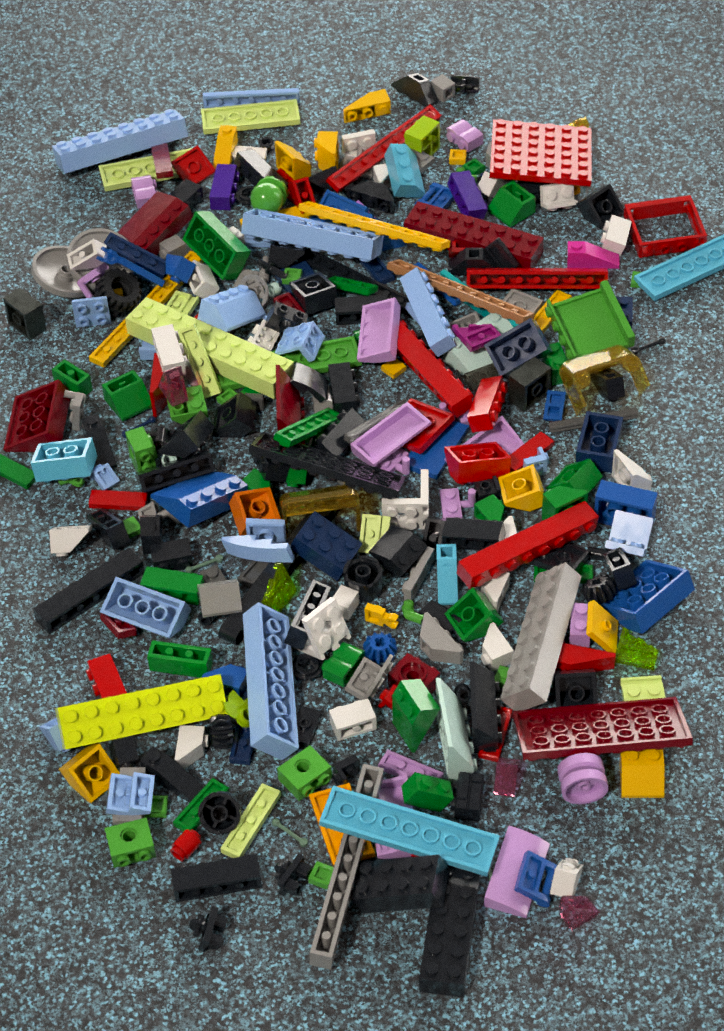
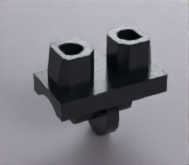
M451 74V80L455 83V91L479 93L480 76Z
M298 853L292 863L286 860L284 864L278 862L274 866L277 872L275 879L278 880L277 885L280 887L278 894L285 896L286 893L297 896L301 891L302 883L297 881V878L301 877L308 880L313 870V867L305 862L303 855Z
M211 907V911L207 914L205 921L203 915H198L197 919L190 920L189 928L194 931L193 936L199 937L200 933H202L198 947L199 951L204 952L207 947L218 950L221 946L223 936L212 933L213 928L223 931L228 918L217 913L218 907Z

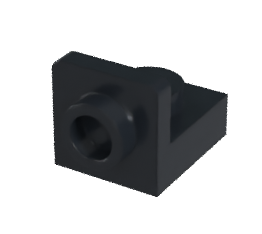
M353 754L333 765L334 774H332V778L337 786L348 783L347 778H351L360 772L358 757Z

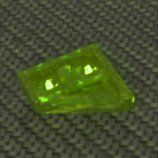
M275 562L273 567L276 569L274 578L269 579L262 603L281 612L297 592V589L282 562Z
M623 628L616 650L615 663L654 671L659 650L652 645L646 644L640 637L636 639L629 634L627 628Z

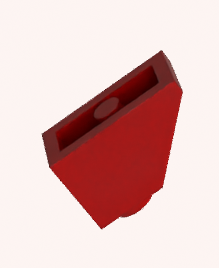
M308 176L288 183L292 200L297 208H299L300 203L307 201L316 203Z

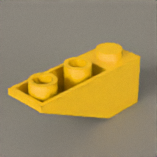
M386 90L369 92L344 108V123L390 114L391 100Z

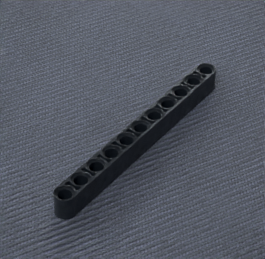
M326 489L285 543H289V546L314 511L332 522L343 507L345 497ZM293 552V562H269L241 599L242 612L232 613L227 617L219 629L218 637L236 646L239 645L244 639L243 613L258 602L269 606L304 558Z

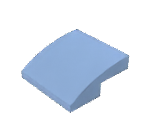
M134 772L133 776L111 773L106 813L114 815L150 814L155 775Z

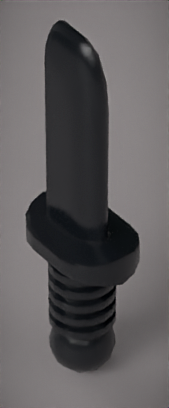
M259 260L257 263L258 266L265 269V273L268 275L272 273L282 279L288 275L276 268L273 262L267 263Z

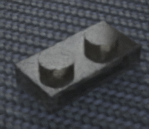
M494 363L465 373L463 378L472 392L478 389L481 379L500 375Z

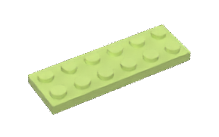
M297 99L201 109L204 134L218 133L221 125L237 126V131L300 124Z
M192 148L169 152L170 160H175ZM153 155L99 166L105 192L132 187L131 178L151 175L152 179H155L156 182L180 178L172 167L173 177L157 179Z

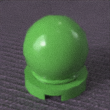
M274 176L262 178L251 192V206L253 209L258 208L278 212L287 200V186L283 181L274 178Z

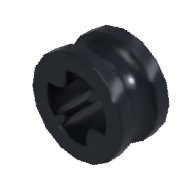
M263 137L259 140V147L267 148V153L271 152L274 149V141L270 137Z

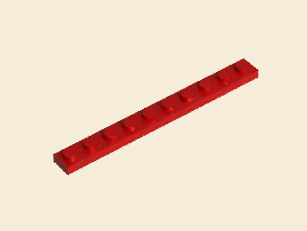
M431 104L329 176L326 182L337 193L373 168L374 165L384 160V155L390 144H405L404 134L406 130L410 129L423 115L436 121L442 115Z

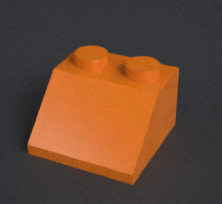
M270 487L235 492L229 502L240 536L247 535L246 518L281 519Z

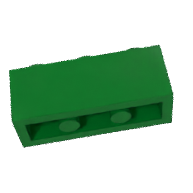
M147 566L140 585L182 600L187 604L199 606L200 600L197 584H204V577L196 573Z
M152 640L147 655L149 670L155 672L202 678L204 673L211 671L213 665L211 648Z

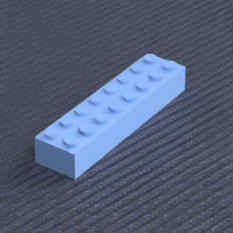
M168 109L162 114H151L145 119L137 118L134 122L121 123L118 127H107L98 133L90 132L87 136H77L72 138L71 141L57 142L56 145L52 146L57 166L65 174L142 151L152 146L188 137L184 117L176 110Z
M258 208L243 213L241 233L246 234L248 238L261 237L263 241L271 242L275 240L279 241L278 243L282 245L295 244L297 248L309 247L312 251L320 252L323 250L327 251V254L330 255L343 254L345 258L357 257L360 258V261L370 262V260L381 255L384 235H376L371 231H362L356 228Z
M258 602L243 613L250 744L253 748L284 760L299 749L291 646L284 643L290 628L289 617Z

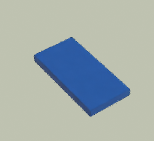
M453 421L422 454L411 451L408 455L410 458V471L421 474V469H428L429 477L437 480L447 465L444 460L446 458L444 447L460 445L469 430V425Z

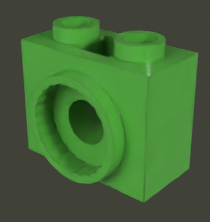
M144 427L126 431L129 457L136 472L155 467L157 452L151 436L146 433Z
M311 745L277 768L278 780L298 801L309 797V794H312L320 786L326 785L332 779L331 766Z
M147 817L105 828L114 868L125 867L139 861H148L156 857Z

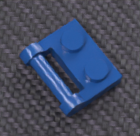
M434 182L429 186V190L417 201L447 209L454 201L449 187Z
M529 850L526 851L522 859L514 891L536 901L541 907H549L551 902L550 890L557 865ZM545 870L547 875L541 893L539 892V887Z

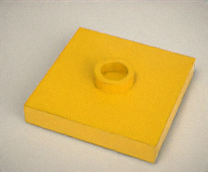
M596 601L588 602L586 635L607 652L617 653L618 620Z

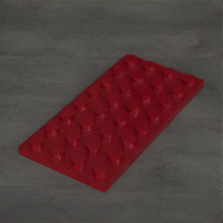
M677 697L512 711L523 760L557 759L579 753L600 755L602 753H622L623 751L639 752L646 749L661 750L668 747L683 748L693 745V737Z

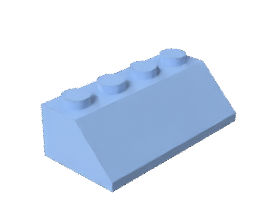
M238 285L237 287L229 288V290L201 299L198 320L228 332L259 320L266 313L255 291L248 289L245 285Z
M116 577L100 613L171 639L184 627L192 609L182 600Z

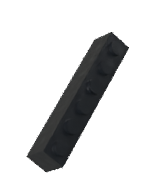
M130 548L118 553L109 561L104 562L98 568L88 572L79 580L72 582L68 587L34 607L33 611L36 621L50 635L106 599L116 577L132 582L142 576L145 572L143 561Z

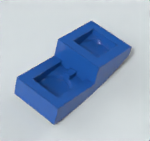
M547 391L543 420H562L566 392Z

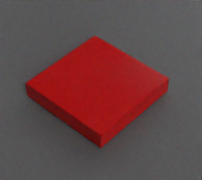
M198 145L171 161L173 169L182 181L188 179L200 184L215 174V168Z

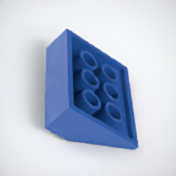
M213 471L152 493L151 498L189 528L230 510L229 502L234 493L247 491L248 485L236 475Z
M646 559L633 570L637 584L629 589H622L620 591L617 589V595L613 597V600L607 601L606 604L602 603L600 606L615 617L618 623L626 629L643 634L667 612L675 608L679 602L688 597L695 588L687 569Z

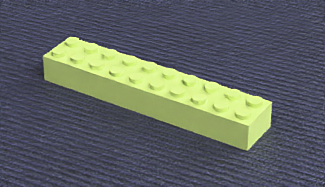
M146 297L125 318L127 333L154 345L152 328L173 324L174 331L196 324L214 372L270 398H276V365H280L290 378L292 376L294 361Z

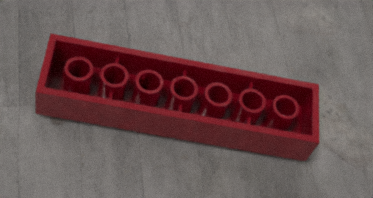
M417 201L404 221V228L450 240V247H452V242L456 241V247L485 249L487 245L499 237L520 265L517 268H534L543 254L544 237Z

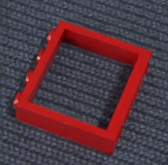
M691 195L624 204V219L632 221L629 233L639 258L689 251L707 242V233ZM686 213L695 235L642 242L634 220Z

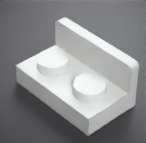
M374 129L342 135L344 155L357 156L359 146L370 148L376 143Z
M549 184L540 186V206L546 208L547 211H555L560 207L565 209L572 208L578 202L574 199V185Z
M263 319L260 325H255L251 332L254 336H250L247 341L271 351L280 332L265 327L266 320Z

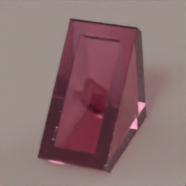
M179 365L164 371L158 386L170 405L176 406L189 401L182 367Z
M499 757L496 766L494 794L515 797L520 760Z
M563 895L560 898L559 915L572 931L600 913L587 896Z

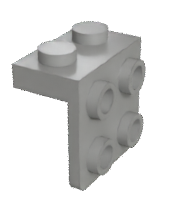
M390 654L382 667L364 657L344 690L360 700L367 699L369 696L373 698L394 664L390 662L393 655Z

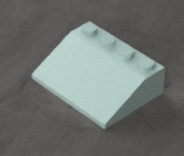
M490 313L476 323L477 325L492 324L501 335L514 328L507 319L502 318L497 313ZM455 337L456 346L443 354V361L446 364L455 368L454 370L457 369L461 375L477 387H479L481 379L500 376L485 347L470 352L460 339Z
M436 678V703L440 707V711L437 714V722L448 781L453 783L454 780H458L460 772L473 774L477 771L476 759L471 757V754H474L473 742L468 741V737H471L469 724L465 725V720H467L466 708H462L461 700L441 678Z

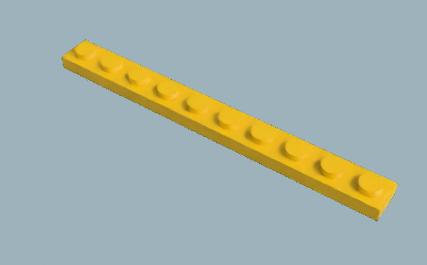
M310 201L299 204L298 210L305 212V215L319 216V219L324 220L331 219L333 223H345L348 227H359L362 231H373L376 235H388L390 239H402L404 243H416L419 247H430L433 251L437 252L450 247V240Z
M191 250L184 257L191 262L193 260H196L202 264L204 263V261L195 252ZM166 275L163 278L165 280L163 286L157 285L146 297L164 305L184 283L180 282V284H177L170 280L171 277L169 275ZM125 319L89 356L90 362L104 368L134 337L127 333Z

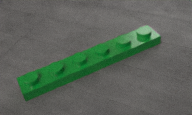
M328 407L275 432L273 439L278 441L281 446L291 447L326 430L330 423L338 420L336 416L339 413Z

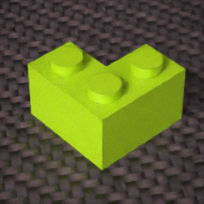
M423 115L410 129L406 130L404 134L405 144L415 151L425 152L432 156L440 148V122Z

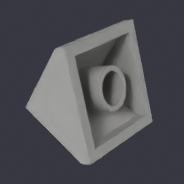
M237 579L197 584L203 618L242 612L239 582Z

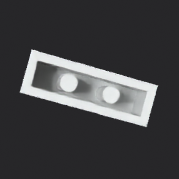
M173 324L152 328V339L164 378L167 379L186 374L185 367L188 366L187 357L182 355L184 354L183 345L178 343L180 337L178 332L174 331Z

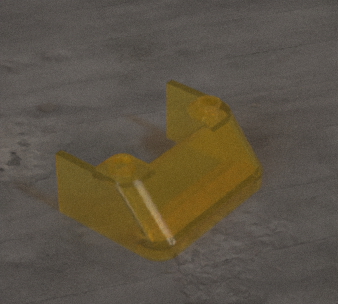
M615 345L565 361L559 368V374L576 416L580 415L587 407L581 389L588 387L591 377L589 374L622 364L624 370L631 374L639 395H642L649 388L650 383L640 359L624 346Z
M345 484L288 492L279 499L281 519L285 520L287 539L289 537L287 517L309 514L314 511L323 512L352 507L357 532L361 530L358 492L355 488Z

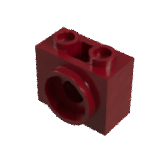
M407 653L388 673V686L391 687L393 684L398 686L401 680L421 679L430 694H432L436 690V678H440V672L435 667H430L422 662L420 658Z

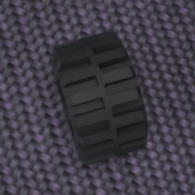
M119 268L106 271L94 289V297L107 296L109 312L115 317L117 315L120 317L125 314L128 315L139 302L142 294L141 284L137 282V277H133L131 272L127 273L125 269L121 271ZM122 288L123 296L116 294L113 289Z

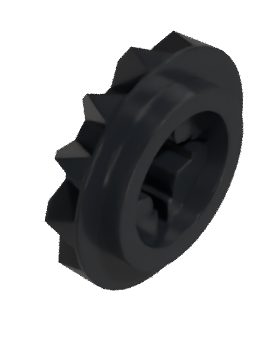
M255 186L240 188L236 193L237 202L241 203L242 206L247 204L249 207L251 200L248 196L249 194L251 195Z
M306 653L300 654L292 661L293 674L295 678H300L302 681L305 679L312 681L315 677L319 678L320 673L323 672V662ZM310 663V668L305 672L304 668Z

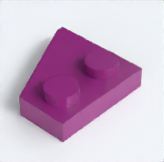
M458 324L452 325L453 333L470 352L485 347L486 343L501 335L492 324H469L468 327L458 328Z

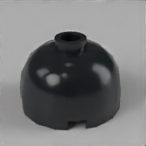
M225 791L212 792L207 795L201 802L198 810V816L203 828L216 835H222L234 830L240 822L242 814L237 798Z

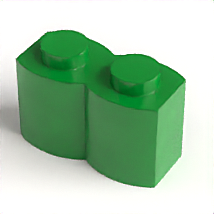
M343 642L339 648L333 651L332 656L324 661L322 665L323 678L345 687L365 657V651Z

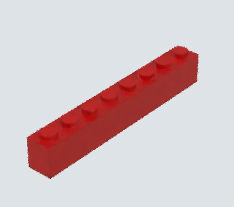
M467 268V286L470 288L599 289L600 282L608 281L607 268Z
M404 320L399 321L397 355L441 402L446 403L447 409L456 418L468 411L473 402L472 398H474L468 388L464 389L460 379H455L454 374L449 368L446 370L441 359H436L434 352L431 349H427L423 340L417 339L418 337L412 329L409 330Z
M583 501L460 560L456 574L469 589L480 587L485 582L496 579L507 571H513L518 566L529 563L540 555H546L552 549L560 548L565 543L571 540L574 541L583 534L593 532L597 527L599 516L586 501Z

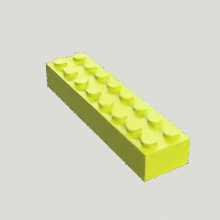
M221 674L55 708L63 749L207 720L216 714H227L223 705L226 702Z

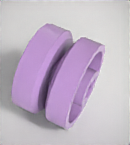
M579 753L565 758L558 765L557 772L561 782L562 797L565 801L572 804H588L601 799L608 792L604 763L599 756L591 753Z

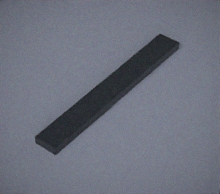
M310 248L298 259V262L305 260L312 269L330 278L339 276L377 285L378 292L369 296L387 295L388 299L395 297L401 306L400 312L409 317L411 316L405 309L406 303L409 302L406 295L323 254L312 251Z

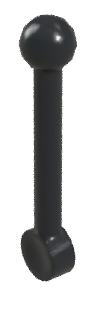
M661 337L658 341L645 346L633 347L631 353L637 355L639 351L657 344H664L666 340Z

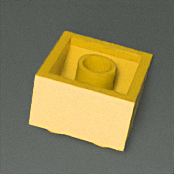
M318 131L317 138H314V148H317V151H315V161H318V168L324 171L336 165L338 170V132Z
M275 141L276 167L278 169L282 168L293 180L307 176L310 177L311 163L305 160L300 152H297L293 147Z
M533 464L498 477L503 502L506 507L529 512L542 507L544 490L541 478Z
M89 744L59 768L69 785L89 803H92L109 789L111 773L120 774L100 744Z
M646 749L639 752L623 751L620 753L621 798H664L663 749Z

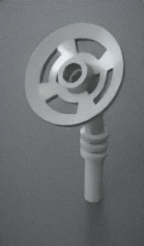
M264 256L263 261L268 263L269 257ZM261 268L259 276L255 274L247 275L240 281L239 285H245L248 289L255 291L258 299H263L261 302L262 307L266 304L269 297V289L266 283L269 281V275L265 273V269ZM250 279H255V283H252L249 286L246 285L247 281H249Z

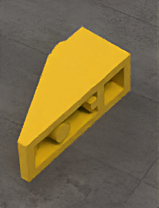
M220 126L213 161L215 170L217 164H232L234 147L238 144L237 126Z

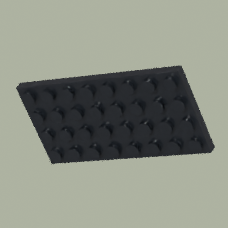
M262 432L251 443L248 451L253 453V456L256 458L264 459L266 457L275 464L281 465L285 463L295 470H308V473L311 475L319 476L320 474L327 476L326 479L333 482L343 481L346 486L356 488V486L362 487L363 491L374 494V492H378L387 499L397 498L406 479V476L301 443L291 447H284L273 439L274 435Z

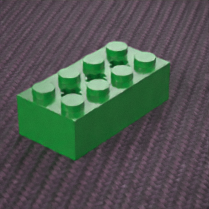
M195 211L182 239L222 280H237L251 253L211 211Z

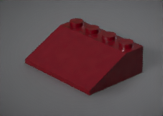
M157 191L117 233L125 237L129 242L157 255L160 251L159 243L177 235L193 218V214L189 205L177 197Z
M276 365L278 431L305 418V412L301 410V408H304V397H300V392L290 383L291 378L280 365ZM305 440L299 442L301 444L306 445Z
M59 379L15 396L3 448L5 452H35L40 443L62 441L70 398L64 397L65 390H68V388Z

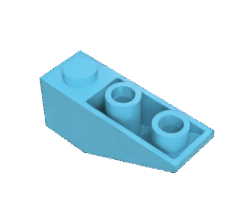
M436 544L438 604L454 605L458 601L456 544Z

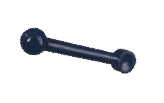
M154 416L149 417V420L139 424L138 426L132 429L139 428L142 426L144 427L149 423H155L156 418ZM129 430L122 431L123 438H126L125 432Z

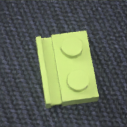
M176 290L166 306L190 316L200 302L199 296L192 297V294Z
M362 513L359 541L363 544L358 552L369 553L368 551L390 528V516Z
M661 675L620 678L623 701L665 698Z

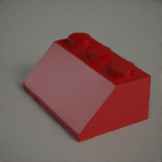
M497 442L444 447L449 474L457 484L492 479V476L495 475L498 480V477L510 473L511 457Z

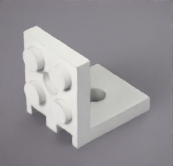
M421 469V498H382V516L391 517L390 527L395 525L409 530L425 529L426 519L429 517L428 469Z
M330 597L301 620L309 637L301 652L320 660L325 659L324 653L327 650L335 651L339 648L338 642L342 638H351L335 598Z

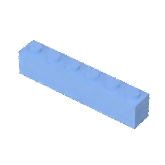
M416 267L400 277L401 284L432 351L439 357L455 347V335L448 328L450 324L446 317H443L445 313L442 307L438 305L440 302L437 296L432 293L434 289L427 282L429 281L427 274L424 271L421 272Z

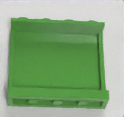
M607 280L600 282L599 289L554 304L551 303L550 299L547 300L546 316L551 318L552 328L554 332L558 333L560 345L565 347L566 357L568 361L571 360L573 366L635 345V334Z

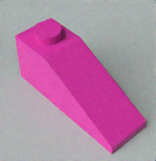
M568 241L567 268L619 269L620 267L619 254L586 241Z

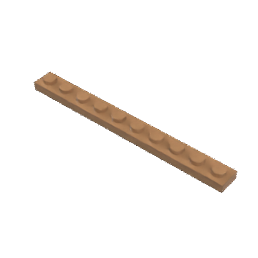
M397 259L387 262V269L393 271L396 275H405L417 267L421 272L424 271L429 278L427 282L432 285L434 290L443 291L448 296L460 298L463 302H470L475 307L487 309L490 313H497L502 318L512 319L517 324H521L529 318L534 319L535 313L403 260Z

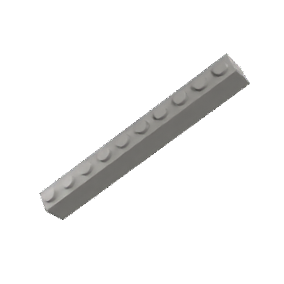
M363 764L355 792L378 799L383 783L384 768ZM343 833L310 950L309 965L332 969L367 840Z

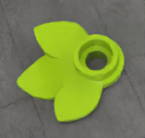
M232 690L228 696V702L223 703L224 709L230 717L236 719L240 726L249 728L248 698L243 700Z

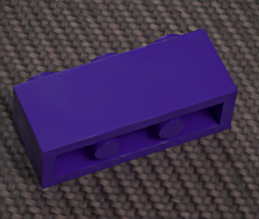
M217 164L209 196L210 208L212 210H231L232 204H235L234 193H237V182L240 181V172H237V165Z
M469 170L451 173L447 185L460 213L483 220L488 211V206L482 198L475 178L472 177Z

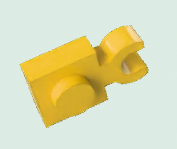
M367 603L364 608L365 621L382 627L386 624L392 629L397 628L399 615L386 613L385 608Z

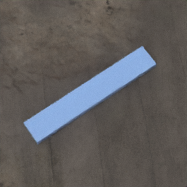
M299 88L203 93L204 109L297 99V104H300Z

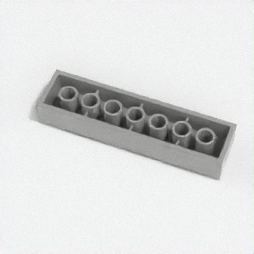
M566 562L554 566L547 571L540 572L535 578V584L526 608L524 621L521 625L522 628L500 698L514 711L526 710L547 702L582 577Z

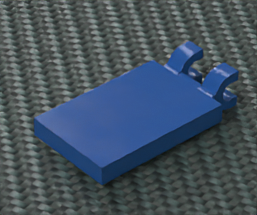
M328 189L319 203L378 220L374 218V215L368 213L369 209L366 206ZM316 215L311 217L312 220L346 226L345 223H333L331 219H319V216Z
M101 247V250L105 252V256H97V260L111 265L116 264L149 283L160 287L163 286L165 280L119 256L114 250Z

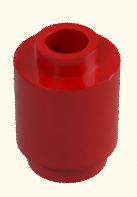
M185 829L172 844L171 854L183 862L201 845V836L193 829Z

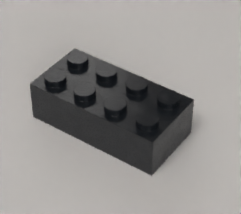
M440 855L360 862L352 901L363 914L443 907L450 869Z

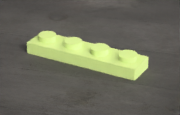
M196 324L178 330L177 332L198 385L202 387L204 399L221 393V387Z
M263 783L261 784L241 815L240 822L230 832L220 848L222 854L231 858L241 857L245 854L281 797L280 790Z

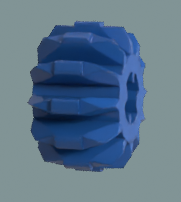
M383 631L380 634L374 632L373 636H367L363 644L365 657L373 662L376 661L377 665L380 662H385L390 654L393 655L391 660L393 661L394 655L397 653L395 638H392L390 633L384 635Z

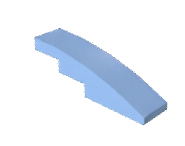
M257 534L221 538L226 552L239 558L271 563H289L294 560L289 543L275 544L273 539H259Z

